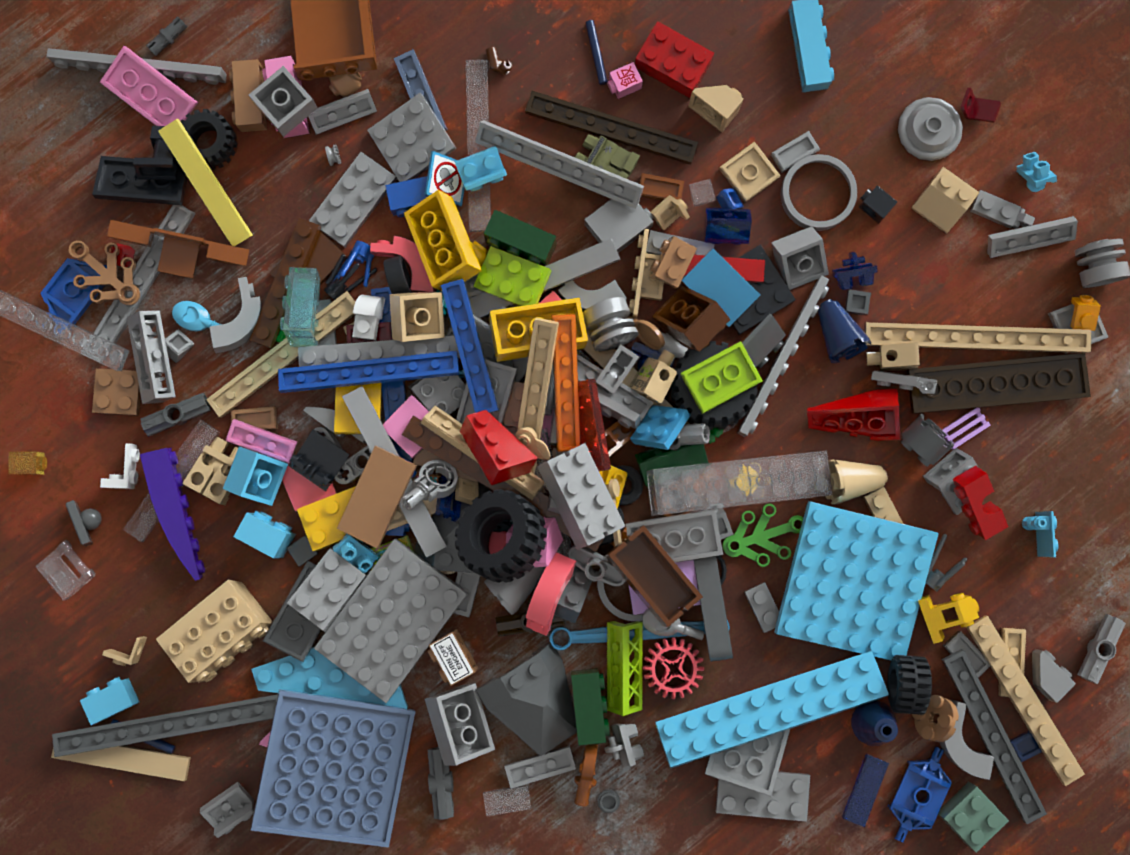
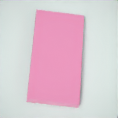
M123 46L100 81L101 84L156 126H166L176 119L180 121L183 119L185 121L187 119L186 115L188 113L191 114L198 104L196 100L126 46Z

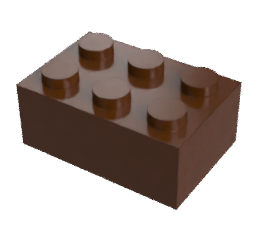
M683 285L652 316L665 333L698 352L705 348L718 332L722 331L731 320L716 301Z

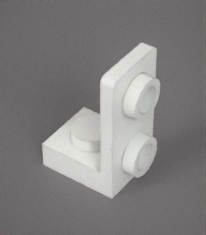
M127 443L125 445L124 477L123 475L109 474V479L101 478L100 487L135 489V484L138 482L136 462L139 461L140 457L137 445Z

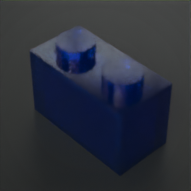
M706 208L704 223L705 243L749 244L752 224L750 209Z

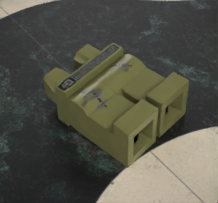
M589 134L582 147L591 151L589 157H586L578 152L575 156L577 159L626 179L631 175L640 155L619 147L603 136H600L598 139Z

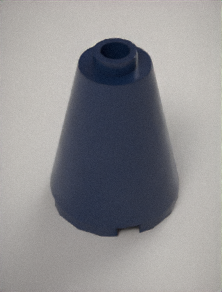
M829 299L820 304L818 315L828 358L831 363H839V358L845 357L846 360L851 359L868 348L866 344L872 343L870 338L838 301Z
M876 700L856 707L852 714L851 727L855 736L864 744L879 746L896 738L898 733L896 716L887 704Z

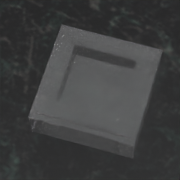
M710 179L689 184L694 207L716 201Z

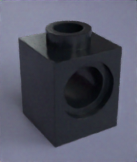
M877 185L873 191L868 189L860 198L863 202L859 208L879 224L896 205L897 201Z

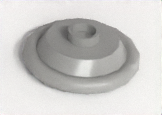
M926 97L915 100L905 108L899 118L898 134L901 144L908 153L918 159L934 161L945 158L955 151L962 138L963 126L960 115L951 104L939 98Z

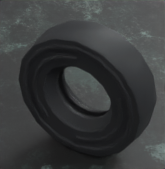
M618 466L616 468L627 472V478L632 483L630 492L621 495L619 505L632 504L642 494V477L637 470L630 466Z

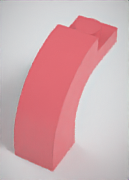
M394 236L393 244L386 240H378L377 243H371L370 252L374 256L393 258L401 255L404 261L410 265L412 270L411 291L413 293L435 292L436 288H433L414 242L406 238Z
M555 553L548 567L545 568L532 596L526 614V627L547 636L559 599L573 575L575 560L560 553Z

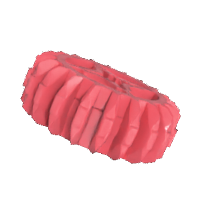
M675 637L671 638V644H668L667 639L664 638L662 639L664 646L661 647L658 642L654 643L658 649L656 652L649 648L648 652L653 655L652 658L644 657L645 661L650 662V665H643V670H650V673H646L644 678H652L648 686L653 687L656 684L657 686L654 689L656 694L663 689L662 697L664 698L667 697L668 692H671L672 699L676 698V692H679L680 697L684 698L683 690L686 689L689 694H692L693 692L689 686L692 684L698 688L699 685L694 681L695 678L703 679L702 675L697 674V671H704L703 666H697V663H701L703 658H695L699 653L698 649L690 652L693 646L692 643H688L686 647H683L685 640L682 638L679 644H676ZM668 650L681 651L673 659H667L661 655ZM687 655L691 661L690 676L682 669ZM657 660L665 667L660 681L655 673ZM664 661L673 665L674 662L678 663L676 667L682 675L678 672L674 673V671L673 674L669 673L670 669ZM674 677H679L685 681L678 686L666 685Z

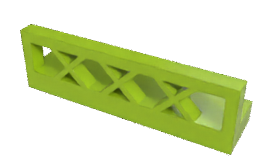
M612 621L607 623V711L621 716L642 710L643 622L636 621L622 624ZM635 629V636L630 641L629 630ZM632 651H634V659L630 663L629 656L631 655ZM634 673V681L630 685L629 678ZM634 695V705L629 706V700Z

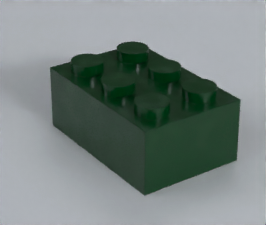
M495 209L484 231L488 248L492 246L544 267L549 264L557 246L555 235Z
M598 668L571 671L578 746L606 743V736H610L608 719L603 717V713H607L606 697L601 696V690L605 689L604 675L599 673Z

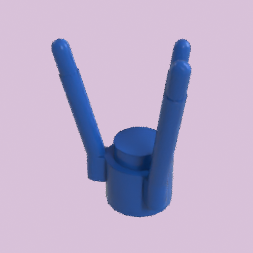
M356 241L350 255L336 274L334 280L344 277L353 261L361 264L367 261L363 286L367 287L371 262L374 258V255L370 253L371 246L362 241Z

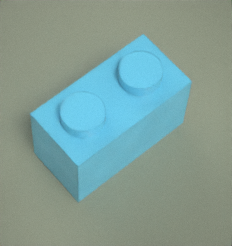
M118 677L107 682L108 687L102 690L97 687L86 692L87 697L80 700L91 725L140 703L129 678L121 680Z

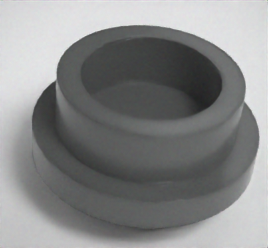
M607 789L599 794L597 803L603 812L612 813L618 809L620 798L614 790Z

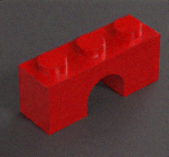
M975 465L953 478L955 484L954 492L962 501L963 506H961V509L965 516L969 518L970 523L968 526L974 535H979L984 540H987L1009 527L1002 509L991 501L982 505L985 497L994 492L986 472Z

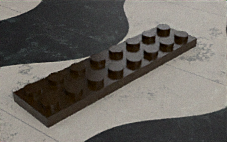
M1085 353L907 370V375L937 380L934 394H923L915 386H913V390H909L912 414L1091 397Z

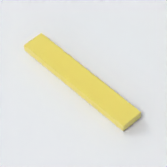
M176 119L158 130L230 244L236 246L253 236L180 120Z

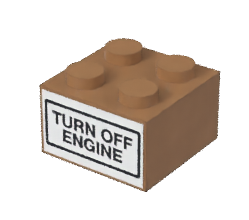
M458 629L451 631L429 645L430 650H428L432 661L434 663L438 662L441 667L439 671L440 676L445 683L449 682L450 686L477 671L478 666Z

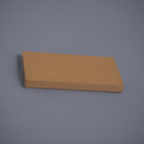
M374 446L337 529L375 548H379L417 465L378 446Z

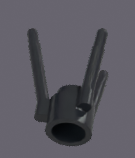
M344 254L340 256L330 277L325 281L327 286L324 291L335 300L346 291L350 292L364 282V276H362L349 287L345 284L359 268V263H356L341 280L339 278L334 280L345 258ZM377 268L370 271L369 277L377 272Z

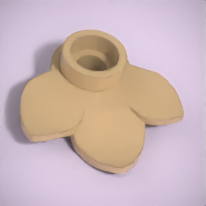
M524 427L515 433V437L538 459L550 460V452L547 445L537 439V434L532 428Z

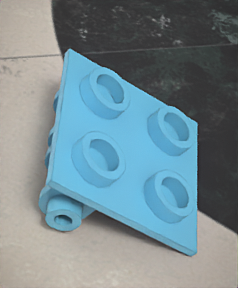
M1053 511L1035 512V516L1025 517L1022 520V527L1026 530H1036L1037 556L1056 557L1058 541L1055 539L1054 529L1057 527V519Z

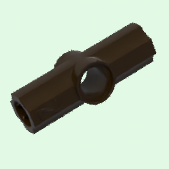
M527 612L495 617L498 637L534 632L524 625ZM553 616L551 628L565 626L564 619Z

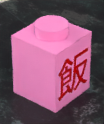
M634 62L610 72L609 81L607 82L610 92L612 94L615 93L618 99L642 89L643 83Z

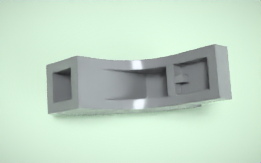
M247 277L238 278L242 299V307L238 316L229 323L209 327L215 353L236 349L251 338L262 306L260 296L254 297L253 283L248 284Z
M572 280L562 284L563 287L558 290V295L562 300L580 298L582 312L590 306L610 298L623 297L627 300L615 280L598 290H585L576 285Z
M951 699L958 710L959 718L955 722V733L948 740L940 742L941 748L948 759L960 769L973 776L990 780L994 757L987 753L973 751L966 745L962 736V726L967 704Z

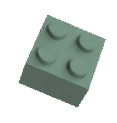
M969 781L938 813L958 837L976 853L1009 822L985 794Z

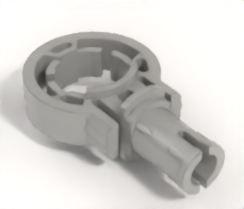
M432 460L425 463L420 469L419 477L412 483L414 489L401 498V504L407 510H411L422 500L431 502L435 498H444L451 495L456 488L458 480L457 471L452 465L442 460ZM434 469H436L435 472L441 473L448 481L445 484L439 485V483L430 480L429 475L433 474Z

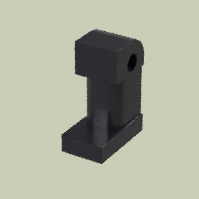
M152 126L150 140L154 150L153 157L134 158L133 166L138 180H176L178 161L158 132V130L165 126Z

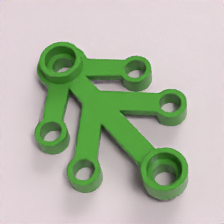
M765 504L762 507V515L752 535L743 538L748 525L755 520V514L752 511H744L741 514V522L735 534L724 539L723 550L728 556L738 557L743 555L755 561L758 566L765 567L770 563L769 556L765 553L758 554L746 547L757 544L777 554L780 559L786 560L791 556L790 548L779 546L767 539L790 531L792 533H800L801 527L799 529L795 528L794 522L799 520L802 526L803 517L798 515L792 516L786 524L765 530L770 517L776 514V507L773 504ZM767 506H770L773 509V512L770 515H768L765 512V508ZM746 513H749L752 516V519L749 522L745 521L744 515ZM733 541L738 543L736 550H732L730 547ZM783 548L788 552L786 557L780 555V551ZM760 556L766 557L767 561L765 564H760Z

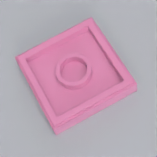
M413 395L383 424L387 434L412 458L423 448L404 437L402 433L412 416L422 420L429 412Z

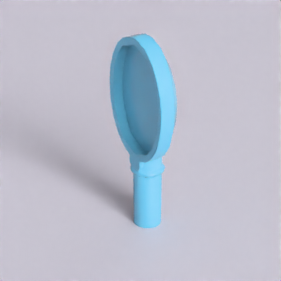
M181 301L173 307L172 315L174 320L181 327L189 331H202L210 326L222 325L215 320H211L208 311L198 303Z

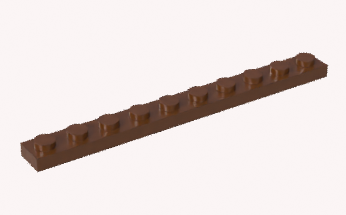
M412 416L402 433L404 437L493 491L496 489L509 490L520 495L537 507L541 516L545 518L555 517L560 531L571 537L561 515L547 511L549 502L547 495L539 491L536 497L531 500L505 481L491 486L480 465L475 460L421 424V419ZM604 538L586 547L596 552Z

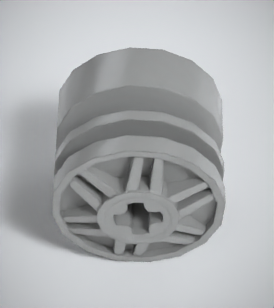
M1123 239L1099 240L1074 251L1076 257H1086L1078 260L1077 265L1089 266V269L1079 273L1083 288L1102 286L1130 278L1128 262L1116 261L1117 258L1126 254L1125 250H1115L1124 246Z
M610 298L590 306L583 312L586 328L593 331L590 338L594 341L595 351L602 352L618 348L620 344L623 346L639 335L636 327H633L635 325L633 319L627 318L630 315V310L625 298Z

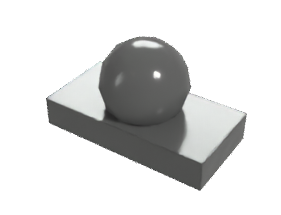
M76 501L67 502L65 505L80 543L84 546L93 544L88 530H94L99 527L102 521L101 514L92 508L81 512Z

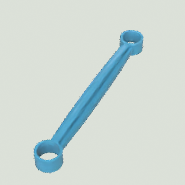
M703 621L681 622L683 625L686 624L689 627L704 631L705 634ZM643 625V640L687 636L678 632L671 636H659L648 631ZM562 626L554 628L550 633V643L557 650H565L571 644L607 642V627L570 631ZM635 629L629 630V640L631 641L635 636ZM565 630L570 637L569 642L565 646L556 645L553 641L555 632Z

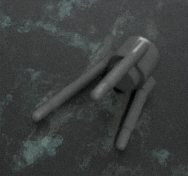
M943 534L932 556L926 584L936 592L967 562V558H963L945 575L937 568L934 572L932 571L947 538V534Z

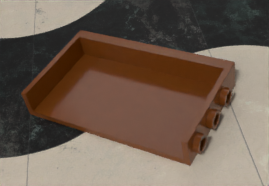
M291 0L297 62L294 65V70L299 80L309 81L320 77H334L341 74H356L357 72L377 70L370 0Z

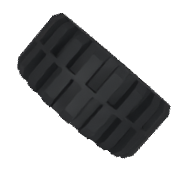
M710 341L700 352L690 348L685 352L684 357H680L674 369L677 371V374L671 384L672 401H675V408L687 409L690 414L687 422L691 420L694 424L705 423L709 426V430H713V428H718L719 430L726 429V426H733L740 419H743L754 403L758 391L756 389L757 385L731 398L728 402L720 404L702 414L680 375L691 367L729 348V343L722 342L721 345H716V341Z
M496 489L493 493L491 491L482 494L483 497H476L472 500L473 504L471 506L467 505L463 510L465 512L463 517H459L457 522L459 527L455 530V537H457L455 548L459 551V559L474 573L497 583L502 581L505 583L512 582L514 578L520 579L523 577L525 571L530 572L534 568L533 564L535 561L539 562L542 556L540 552L542 549H545L546 545L544 538L547 537V529L543 527L545 526V520L540 515L537 507L513 491ZM512 519L513 532L509 542L500 551L490 554L489 539L492 531L502 521Z

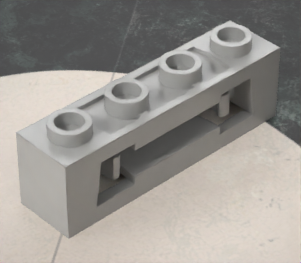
M138 311L127 318L142 404L163 403L176 396L160 311ZM154 326H156L157 333L152 332ZM165 378L167 388H163L162 381H164Z

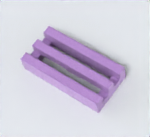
M979 407L974 408L942 429L947 435L944 439L948 443L980 422L982 424L953 443L954 446L951 450L991 426L985 420L984 414H981ZM973 415H976V419H974L961 429L957 430L950 436L947 434L948 431L952 430L953 428H955L968 418L972 417Z

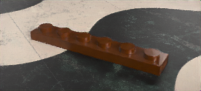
M301 218L298 219L250 341L271 349L273 348L321 230L320 225Z

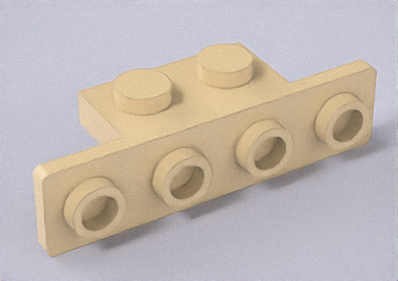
M644 229L643 235L639 234L637 247L641 248V255L636 256L634 269L639 270L638 277H633L632 291H636L635 299H630L629 310L633 313L632 317L634 318L638 316L640 298L658 301L662 299L664 282L650 278L652 273L650 267L655 259H659L660 255L646 253L649 229Z

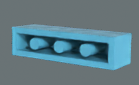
M818 0L792 1L788 11L802 93L828 89L834 80V70L829 65L831 52L829 46L826 47L825 42L827 29L826 26L822 25L823 7L819 5Z

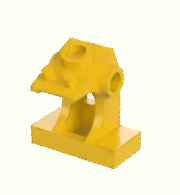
M958 593L950 596L951 601L938 605L932 604L930 595L922 596L918 600L933 644L943 641L944 634L942 629L956 625L967 627L974 624V620L979 618L977 613L979 606L974 598L972 599L971 596L964 595V593ZM955 607L958 618L945 621L942 610Z

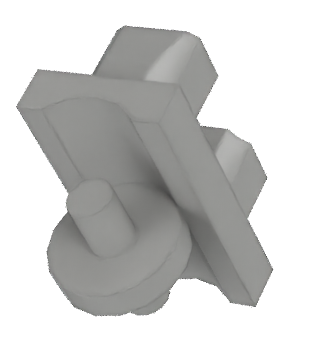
M618 723L611 725L614 736L608 737L610 745L604 748L605 753H612L614 760L620 759L622 765H628L629 767L636 765L635 761L644 756L640 744L633 746L630 744L629 739L638 736L636 725Z

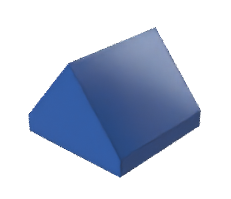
M734 188L724 189L716 196L726 216L743 208V204Z

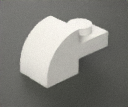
M360 295L357 298L353 309L355 322L352 337L368 340L377 339L379 320L383 318L384 297Z

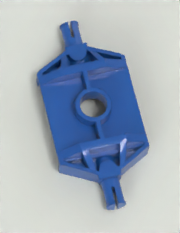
M936 746L929 760L907 761L909 764L892 804L887 806L900 822V828L895 839L903 843L908 831H912V829H932L952 784L940 767L941 764H939L944 750ZM920 790L927 792V798L923 802H918L916 799V794Z

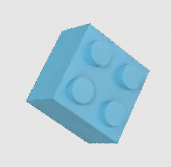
M239 446L223 489L238 496L272 506L288 464Z
M255 511L254 513H246L233 537L272 558H283L296 534L291 532L292 527L276 521L274 523L271 521L272 516L262 511Z

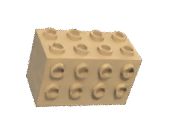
M227 580L156 638V640L188 683L209 682L217 675L216 671L222 666L224 668L229 666L235 660V655L239 652L247 651L253 645L251 643L257 637H264L273 621L242 582Z

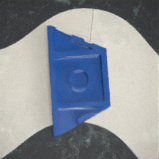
M70 258L65 260L40 293L44 302L49 307L52 318L55 319L59 327V333L65 337L93 302L90 299L91 291L94 289L102 290L105 286L95 285L88 286L86 289L77 288L73 283L75 276L101 275L86 262ZM80 279L78 285H83L84 279Z

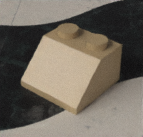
M727 85L695 88L692 91L688 106L720 132H723L738 114L744 98H742L741 93L737 89L730 88Z
M943 167L936 173L911 209L947 234L980 192Z
M442 292L389 294L393 340L407 342L445 338Z

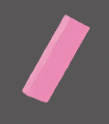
M236 419L232 420L226 438L227 442L286 463H290L289 461L297 445V441Z

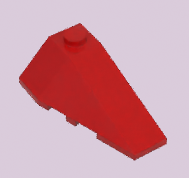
M897 389L872 390L807 408L808 427L811 429L832 433L837 431L848 432L850 436L857 437L859 434L869 436L870 440L876 441L900 440Z

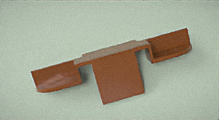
M110 220L107 236L116 240L151 247L154 235L164 237L158 272L193 279L200 245L208 246L206 255L208 260L236 266H246L249 249L207 241L204 238L158 228L151 229Z

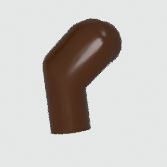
M496 47L487 48L486 53L490 68L501 75L508 74L512 69L511 62L499 59Z

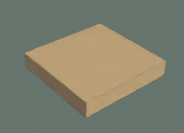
M755 142L719 167V170L744 203L781 176Z

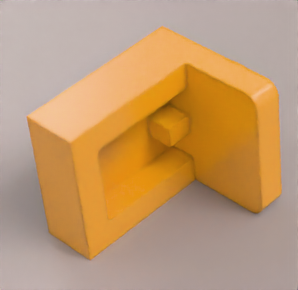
M1089 295L1072 297L1071 303L1074 305V311L1070 327L1072 329L1095 331L1101 305Z

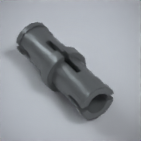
M177 16L165 29L161 28L159 30L160 33L146 45L147 48L157 56L169 43L173 44L175 42L174 39L187 28V25Z

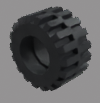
M203 109L202 113L199 110H194V115L188 113L186 115L187 119L185 121L182 119L180 122L196 147L201 134L206 131L217 132V139L211 147L198 150L211 170H215V166L219 168L224 167L223 162L229 163L231 161L230 155L234 156L236 153L233 148L237 147V142L235 141L237 137L233 128L216 111L212 110L210 112L208 109Z
M895 655L888 671L887 691L889 693L888 701L894 713L923 715L927 711L931 699L932 676L929 663L925 657Z

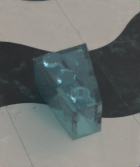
M289 267V275L285 276L287 296H283L282 300L285 315L281 317L280 329L284 331L291 347L318 346V341H316L314 334L315 327H318L319 320L316 319L320 294L319 273L317 268Z

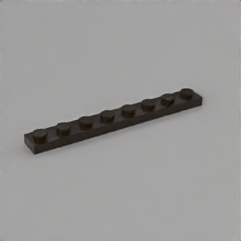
M531 91L525 114L599 137L603 136L609 140L689 165L692 164L698 142L535 91Z

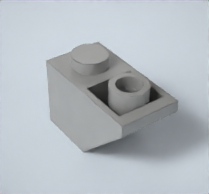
M1035 649L1032 652L1033 685L1049 701L1058 703L1076 683L1071 679L1072 674L1063 666L1059 667L1054 662L1056 658L1050 652Z

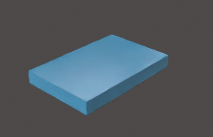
M713 248L682 279V282L690 289L719 304L731 319L726 324L728 327L760 296Z

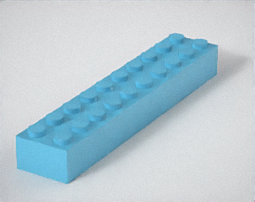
M870 651L657 721L655 725L669 768L671 769L885 698L889 693L873 652Z

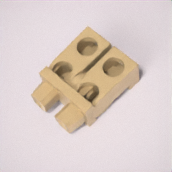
M216 437L210 446L205 445L203 452L182 484L221 505H226L230 492L224 490L223 486L238 448L235 447L231 455L227 456L223 453L229 443Z

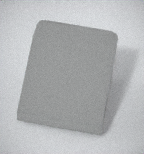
M179 329L165 339L168 356L175 363L180 361L194 346V342Z

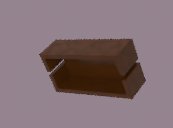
M644 525L635 529L624 539V542H620L605 555L664 627H669L684 614L682 610L688 611L703 598Z

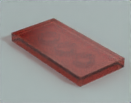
M594 378L578 382L580 445L586 444L598 471L610 470L611 465L596 380Z

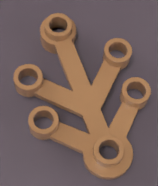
M74 241L70 244V255L77 260H84L101 275L75 276L73 283L77 288L86 289L88 286L112 285L116 289L115 291L105 292L99 289L92 290L90 299L94 303L101 304L104 300H119L122 304L130 306L138 302L140 290L133 284V270L136 268V262L130 257H125L121 260V267L124 269L123 284L117 278V256L120 253V248L115 243H108L104 248L107 254V269L89 254V248L84 242ZM111 247L116 248L114 253H109ZM80 248H83L84 252L81 255H78L77 251ZM131 261L132 265L126 268V262ZM80 279H84L83 285H78ZM132 291V297L126 298L127 292ZM100 293V299L95 300V294Z

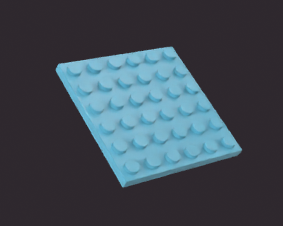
M808 501L774 632L778 635L861 654L872 651L874 657L892 660L895 655L906 656L920 606L918 600L922 598L939 533Z

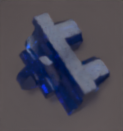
M850 252L849 259L842 260L843 267L849 265L850 267L832 270L833 277L837 278L839 288L846 290L853 288L852 277L859 276L861 286L873 285L874 273L878 272L877 266H873L872 263L859 265L860 263H865V257H857L856 252Z

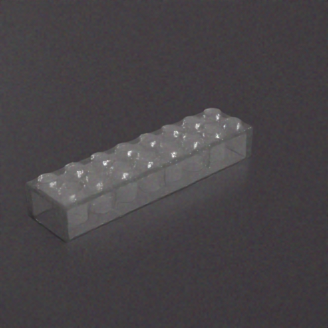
M827 450L646 471L652 516L833 495Z

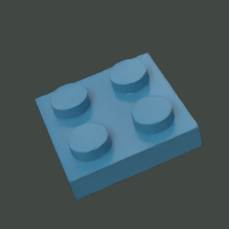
M652 405L630 439L636 445L668 450L689 419L690 414L687 409Z

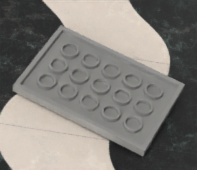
M395 538L314 649L387 703L468 592Z

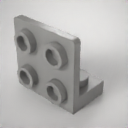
M458 375L417 379L408 387L420 399L428 411L437 406L450 415L460 407L466 385Z
M955 448L923 476L927 483L940 490L951 510L956 515L962 512L961 506L963 504L954 492L955 484L953 478L975 465L977 466L973 457L958 448Z

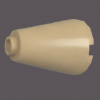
M832 459L827 460L822 468L826 469V475H822V487L825 497L832 500L831 504H840L883 488L888 480L887 472L878 465Z

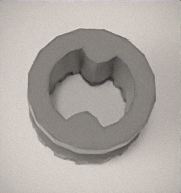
M333 145L332 148L326 146L325 150L330 166H333L335 162L341 164L340 155H337L339 153L337 145Z

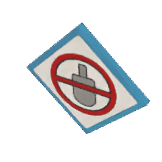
M431 151L425 195L429 196L435 191L440 190L451 196L455 205L462 206L464 186L454 162L457 160Z

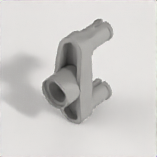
M573 545L570 548L569 558L576 561L575 565L585 572L588 579L592 581L600 580L612 586L624 584V578L606 557L587 547L577 549ZM597 564L602 570L595 571L591 565Z

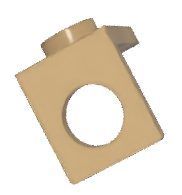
M143 636L136 639L131 655L113 649L104 650L102 655L112 658V662L118 665L136 664L139 661L147 637Z

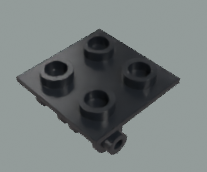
M312 430L297 455L294 454L291 457L289 467L324 491H327L350 454L315 430Z

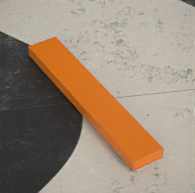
M575 314L551 315V321L559 322L553 357L556 447L558 452L569 451L580 446Z

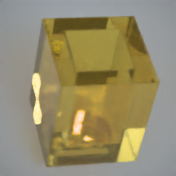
M37 451L9 452V474L44 475V470L47 468L45 453Z

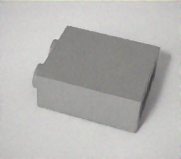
M611 199L584 219V225L598 243L612 238L619 253L639 238V234L643 235L644 229L652 228V219L654 218L647 208L643 209L639 203L636 208H632Z

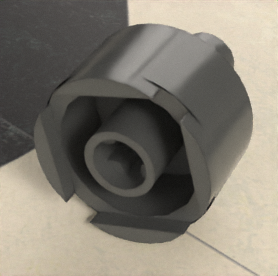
M920 414L901 433L903 439L901 443L909 451L914 450L919 455L918 459L927 467L938 462L954 446L951 440L947 443L944 439L947 435L932 420L927 418L924 421L923 414Z

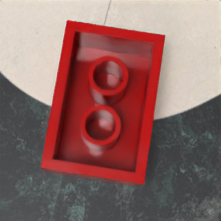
M657 21L636 56L635 66L638 70L691 98L692 91L698 87L711 65L714 52Z

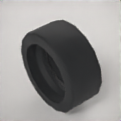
M399 255L384 260V271L391 293H413L411 291L410 275L403 257Z

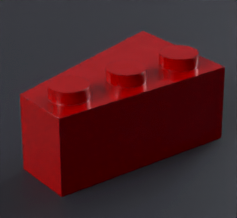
M487 410L466 415L460 433L491 486L531 472L538 457Z

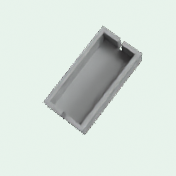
M585 443L537 466L577 549L589 546L625 527Z

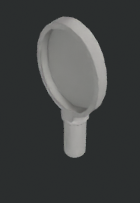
M646 609L642 615L644 627L655 635L671 636L678 632L702 640L704 637V631L681 624L679 618L669 627H664L649 609Z

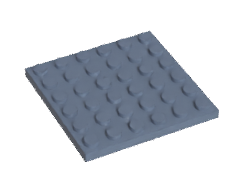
M279 689L251 831L389 847L415 710Z

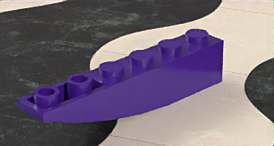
M171 448L140 454L150 498L165 535L194 580H200L203 578V573H205V566L203 561L198 558L197 552L200 551L197 538H193L194 522L192 517H188L186 508H189L187 496L182 493L181 486H184V484H182L183 478L181 473H177L176 464H178L177 454L175 451L172 452Z

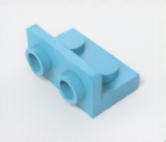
M496 146L454 161L466 191L479 190L483 187V184L488 182H500L507 175Z

